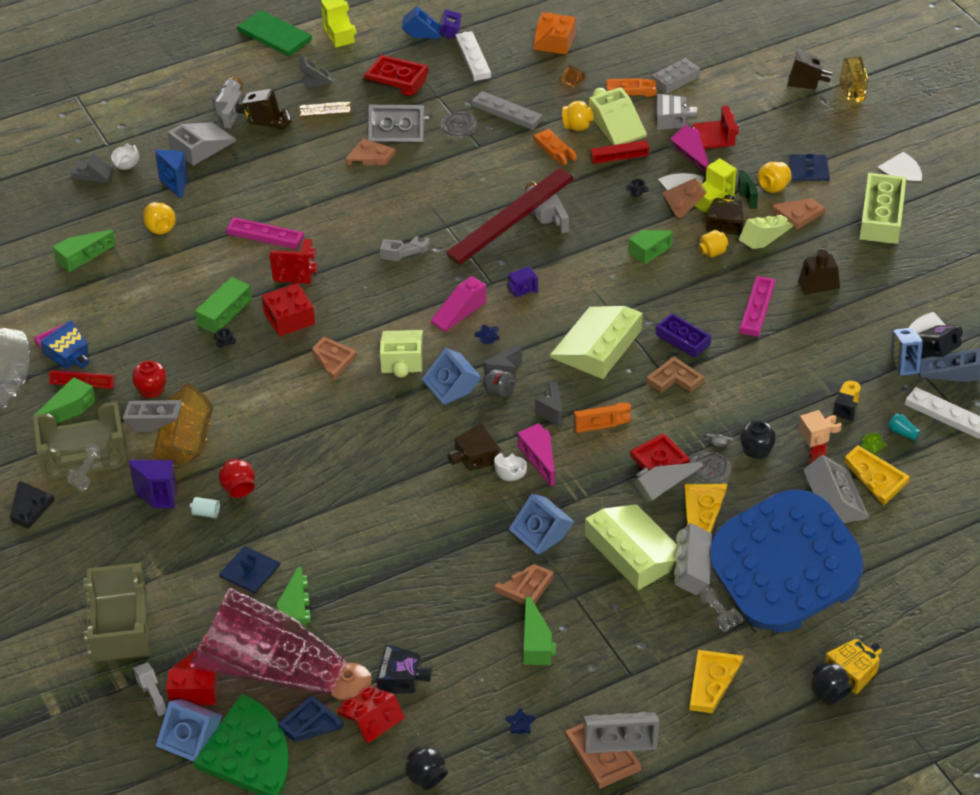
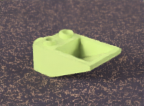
M621 87L608 92L603 88L594 90L593 96L589 97V107L593 109L594 122L613 145L629 143L647 137V133L630 97Z
M423 330L383 331L380 342L381 373H394L396 377L403 378L409 372H422Z

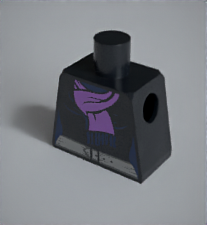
M937 325L917 333L923 341L921 355L944 357L962 344L960 338L963 335L962 328L959 325Z
M385 645L377 675V688L392 694L416 692L418 681L431 682L433 669L421 667L419 653Z

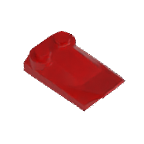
M380 55L362 79L400 88L403 95L412 96L426 82L429 69L428 65Z

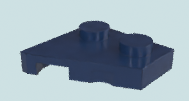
M311 695L278 723V727L295 743L343 728V721Z

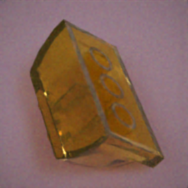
M187 383L169 399L181 400L183 403L177 420L159 428L152 460H173V465L189 463L201 455L207 445V433L212 425L210 420L213 405L206 395L195 386Z

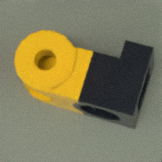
M846 381L842 385L834 403L833 415L850 421L854 420L861 389L858 382Z

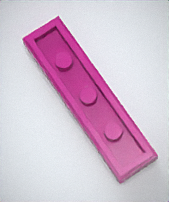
M233 217L226 228L228 235L292 249H298L304 239V232Z
M756 276L739 333L759 337L776 279Z

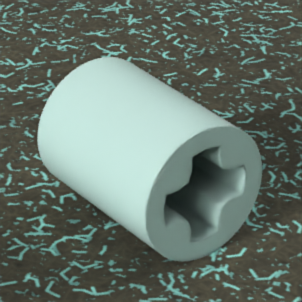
M195 497L193 502L190 503L192 515L216 519L220 509L219 500Z

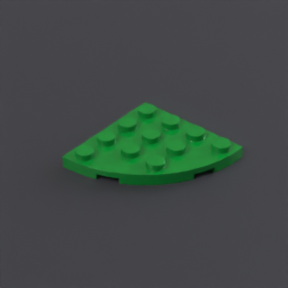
M241 693L193 764L195 769L258 795H281L287 781L289 764L288 746L283 730L278 727V721L269 710L256 700Z

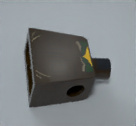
M273 89L248 92L243 102L236 104V112L245 114L249 124L276 128L274 120L278 121V117L281 118Z
M726 195L724 199L716 198L707 215L706 231L718 230L720 233L741 235L744 224L742 201L735 200L732 195Z

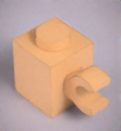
M817 410L800 416L798 431L809 447L828 442L830 432L837 433L841 431L842 424H834L836 423L835 415L825 419L821 412Z

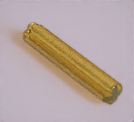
M351 102L300 105L298 111L299 116L347 113L352 111Z

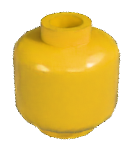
M713 230L701 236L698 248L702 255L705 254L708 258H714L725 253L728 240L723 232L720 233L718 230Z

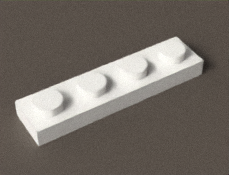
M473 32L455 34L456 42L473 80L491 78V71Z
M917 387L906 398V406L980 439V416Z

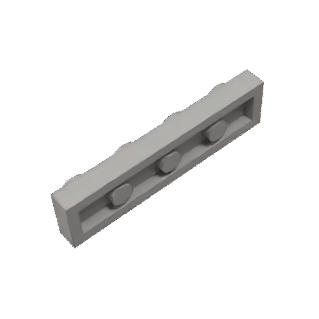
M483 91L472 100L473 107L534 130L543 121L542 114Z

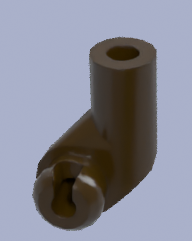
M282 109L280 112L281 118L278 117V121L274 120V125L279 130L285 129L292 122L288 109Z

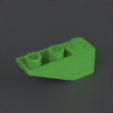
M113 230L67 238L53 246L55 261L68 272H71L116 246Z
M302 567L297 568L277 603L280 635L307 633L306 623H311L310 609L305 610V606H309L308 592L304 593V589L308 588L307 575H302Z

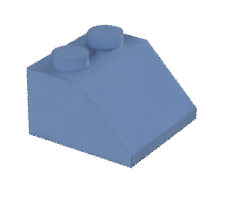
M445 347L422 380L442 404H447L469 394L482 377L461 353Z
M531 494L509 530L536 554L540 555L561 541L574 521L546 497Z
M183 699L169 701L156 746L194 762L218 728L222 715Z

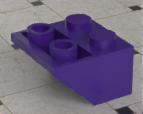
M130 460L129 465L135 493L153 508H175L177 483L173 460Z

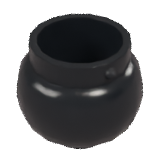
M752 421L741 430V445L744 453L751 458L761 459L768 456L775 445L776 434L773 427L766 422Z
M824 662L812 672L814 675L811 680L813 692L820 699L826 700L829 705L837 703L853 689L849 673L838 663L828 664V662Z
M419 746L407 756L406 774L414 784L421 786L424 791L440 783L449 772L445 767L444 757L433 747L423 748Z

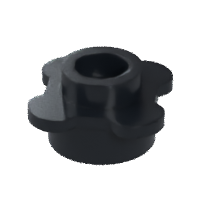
M633 179L630 185L626 186V190L631 191L633 196H640L644 192H648L649 187L645 186L644 180Z
M221 328L214 334L218 347L228 346L236 342V339L233 337V331L229 328Z

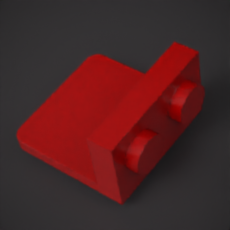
M721 106L720 121L694 123L692 125V128L695 127L700 132V139L704 149L735 146L739 128L738 124H735L734 113H731L729 106Z
M304 239L301 252L277 250L270 252L273 281L312 283L313 275L317 273L318 263L314 262L316 248L312 245V239Z
M374 686L363 688L360 694L352 699L345 700L342 706L336 710L338 715L356 723L363 741L370 743L405 718L395 694Z

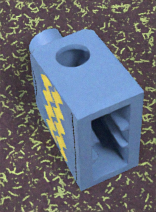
M913 328L896 329L892 332L891 355L900 376L920 373L923 341Z

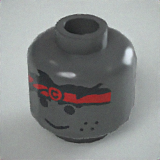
M493 369L484 379V386L487 392L498 397L509 396L516 386L513 375L508 371Z

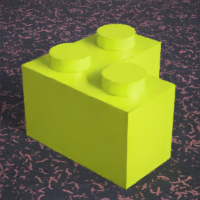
M321 0L323 29L335 48L355 43L354 35H356V29L354 25H351L347 16L349 11L347 1Z
M720 158L709 164L706 169V182L702 184L707 193L694 206L708 214L716 198L724 199L726 195L734 196L737 169Z

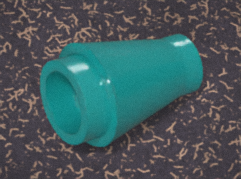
M896 413L888 424L891 432L909 438L912 441H915L921 432L903 414Z

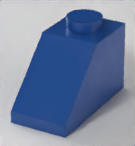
M416 6L403 17L401 28L412 37L439 39L441 37L439 33L440 24L420 7Z

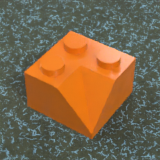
M542 12L537 23L533 50L567 55L576 35V17Z

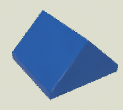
M156 150L159 180L177 197H183L188 182L184 151Z

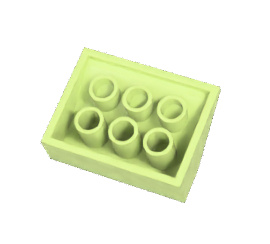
M626 306L589 307L550 354V358L604 379L642 331L643 313Z
M637 504L602 509L585 518V536L637 590L675 570L677 544Z

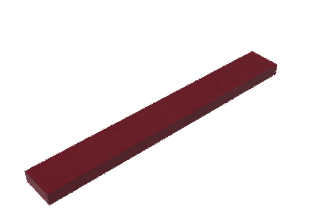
M562 168L557 169L446 252L447 257L461 265L571 183L573 176Z

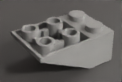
M214 123L181 124L168 132L170 149L184 151L185 160L192 166L236 142L234 137Z

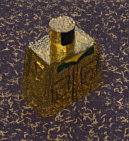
M862 56L844 58L839 80L846 98L849 100L855 99L857 102H862L866 99L865 94L868 85V77Z

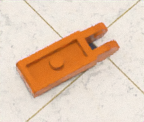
M642 78L606 80L607 92L621 87L627 95L631 96L644 95L645 97H654L657 94L655 80Z
M550 129L534 135V142L559 164H567L566 157L570 161L576 160L577 157L574 150L569 148Z
M623 402L612 406L575 411L574 429L578 433L629 423L631 420V415L629 414L631 412V405Z

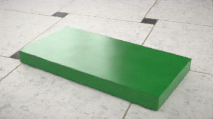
M263 10L258 11L237 26L239 32L288 57L312 40L311 34Z

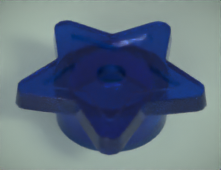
M483 324L481 330L474 334L475 337L480 338L483 344H492L495 340H500L497 335L498 327H488Z
M520 708L515 715L506 716L505 720L511 724L510 733L529 734L531 733L530 724L536 718L535 716L526 715Z

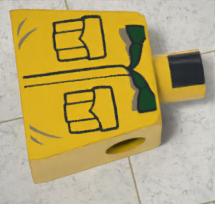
M854 639L829 651L826 654L825 662H828V664L838 663L843 666L849 673L850 683L853 686L852 692L857 694L877 673L880 661L878 655L882 653V649L876 642L865 646L858 639Z

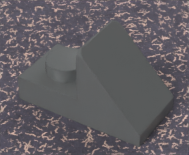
M305 56L298 60L301 66L300 69L305 74L302 79L306 88L327 85L333 82L328 70Z
M92 153L88 163L76 162L71 175L72 179L108 183L113 173V168L95 153Z
M516 344L484 362V376L493 369H500L510 372L515 381V367L522 363V349Z
M549 382V391H545V398L535 399V413L558 426H562L563 411L557 382Z

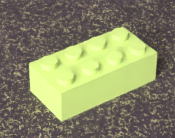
M868 173L860 240L898 244L906 177Z

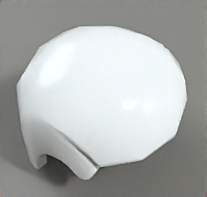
M126 143L124 147L114 150L111 155L112 163L120 170H130L135 167L139 161V152L136 146L133 145L132 147Z
M500 453L494 458L495 472L501 480L516 481L523 478L527 472V462L513 453L506 458Z

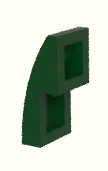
M739 170L740 197H748L749 209H757L758 191L756 185L746 172Z

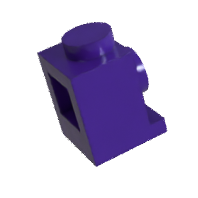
M445 9L440 20L439 33L443 34L446 38H456L455 34H458L460 29L461 13ZM447 18L455 19V22L449 21Z
M529 266L509 273L508 291L511 294L513 293L515 297L532 291L538 293L537 275Z

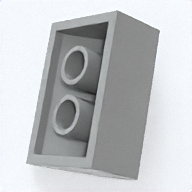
M369 105L368 140L373 142H423L425 128L424 105Z
M821 455L804 469L807 477L806 482L811 487L813 493L824 498L832 506L843 523L865 520L869 517L848 469L824 455Z
M655 712L584 716L583 735L585 753L657 750L659 718Z

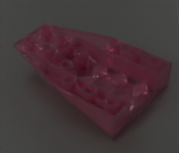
M229 588L214 621L197 648L190 667L331 695L346 660L292 616Z

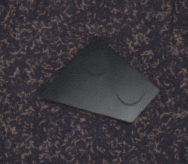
M19 481L10 513L11 522L29 529L54 502L53 495Z

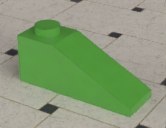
M73 377L34 415L51 414L55 417L57 424L80 415L96 401L93 386Z
M526 597L524 665H551V656H556V642H552V632L531 597Z

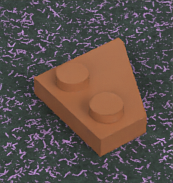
M694 178L665 191L663 195L674 214L681 219L707 192L701 182Z
M809 198L772 205V212L786 217L787 221L798 230L824 214L825 207L814 199Z

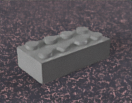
M684 58L653 74L652 80L656 81V87L659 90L668 94L699 78L700 68L687 58Z

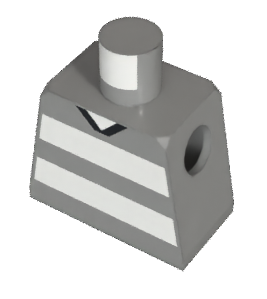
M657 94V130L682 128L686 125V118H697V107H686L685 97Z

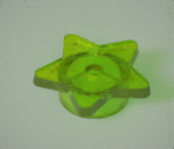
M869 433L862 435L864 443L860 447L870 450L875 455L879 449L887 448L888 444L882 441L880 434Z

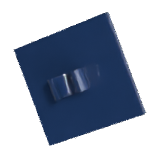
M814 153L789 155L792 181H830L827 155H814Z
M244 546L220 572L219 577L255 594L281 564L266 555Z

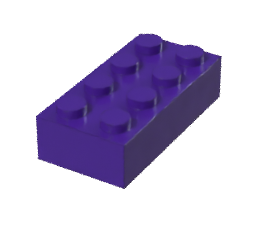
M673 313L656 325V335L694 358L711 345V335Z

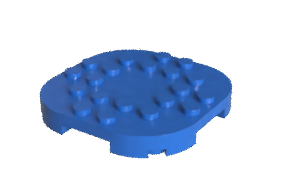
M788 490L777 493L733 517L718 530L711 545V561L715 574L739 608L743 618L758 629H770L777 633L802 627V621L838 601L841 604L846 602L859 588L864 570L859 545L835 510L821 496L804 490Z

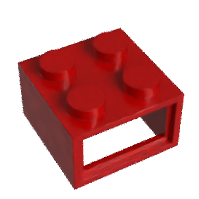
M298 283L261 295L263 313L278 337L315 324L314 307Z

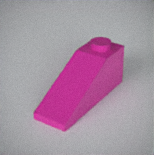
M686 124L670 140L679 153L706 173L707 166L710 163L700 139L701 134L695 127L691 128Z
M473 276L466 279L448 297L431 319V323L444 332L449 330L486 303V284Z
M538 423L517 433L518 448L550 487L554 486L555 470L551 435L548 430H544Z

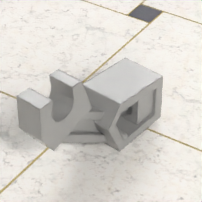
M415 236L407 245H404L399 240L383 239L380 247V258L398 262L405 256L424 253L429 248L430 238H425L424 242H419V237Z
M148 662L134 667L133 670L137 683L143 692L148 691L157 715L162 716L166 714L165 703L157 689L158 681L153 668Z

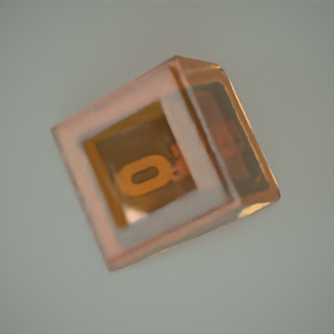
M568 65L559 80L575 87L584 80L586 75L583 71Z

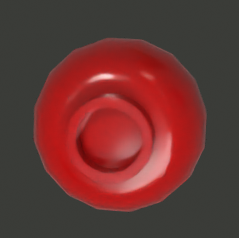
M144 361L135 367L132 373V382L140 395L153 398L163 393L167 382V374L164 367L158 362Z
M231 459L225 462L219 472V482L230 497H244L255 488L254 469L247 461Z

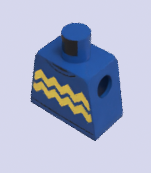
M71 320L41 340V352L63 368L68 369L76 364L83 369L89 364V359L86 357L88 354L87 341Z

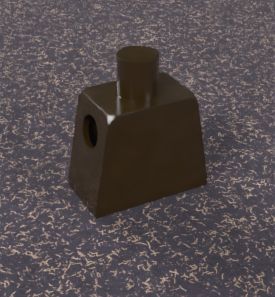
M798 49L787 86L814 90L817 88L819 80L829 83L832 72L823 70L824 60L822 58Z
M818 250L816 256L804 260L798 279L804 295L840 289L838 265L833 255L829 254L827 250Z
M480 423L455 438V451L448 453V459L451 465L462 462L467 470L473 471L494 465V458L501 453V448L485 426Z

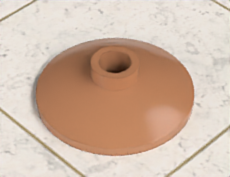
M356 663L340 664L334 667L326 677L327 691L332 697L341 701L354 698L360 694L363 688L372 684L369 671Z

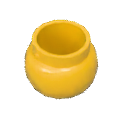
M574 101L568 106H563L562 119L565 129H571L575 132L587 130L590 123L594 121L592 107H588L583 101Z
M768 162L759 169L757 175L760 187L764 191L774 194L784 190L792 177L790 168L783 162Z
M153 202L147 205L143 211L144 225L149 232L155 235H163L173 229L176 217L169 205Z

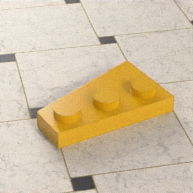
M859 445L845 456L844 463L883 506L909 483L910 476Z
M727 484L684 485L687 525L692 523L712 533L727 491Z
M698 650L690 701L691 711L714 712L743 663L744 656Z

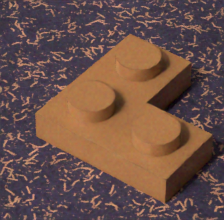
M673 357L648 375L646 383L661 393L674 383L691 393L704 383V376L676 357Z

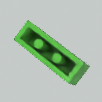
M231 277L196 309L197 326L215 334L252 300L251 286Z

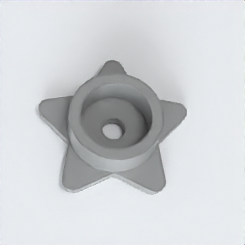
M706 434L707 437L711 438L710 444L726 447L729 441H733L732 437L722 434Z

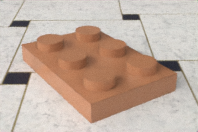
M583 724L565 731L566 739L599 789L641 771V764L632 751L586 754Z

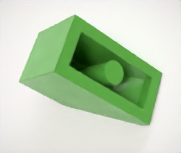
M642 230L629 238L628 253L645 265L672 247L673 232Z

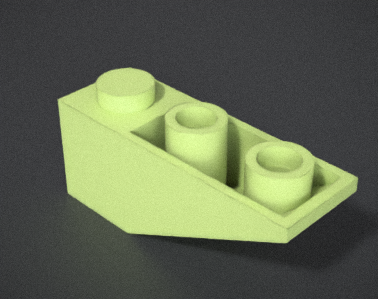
M782 215L747 219L739 241L752 249L764 248L791 229L793 224L788 222V219Z

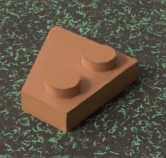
M363 138L345 158L346 164L352 165V161H363V165H387L395 156V149Z
M324 336L312 348V354L333 380H336L357 357L356 350Z
M533 564L525 568L523 572L512 575L511 580L504 584L497 583L495 585V592L526 605V597H531L535 604L554 578V572Z

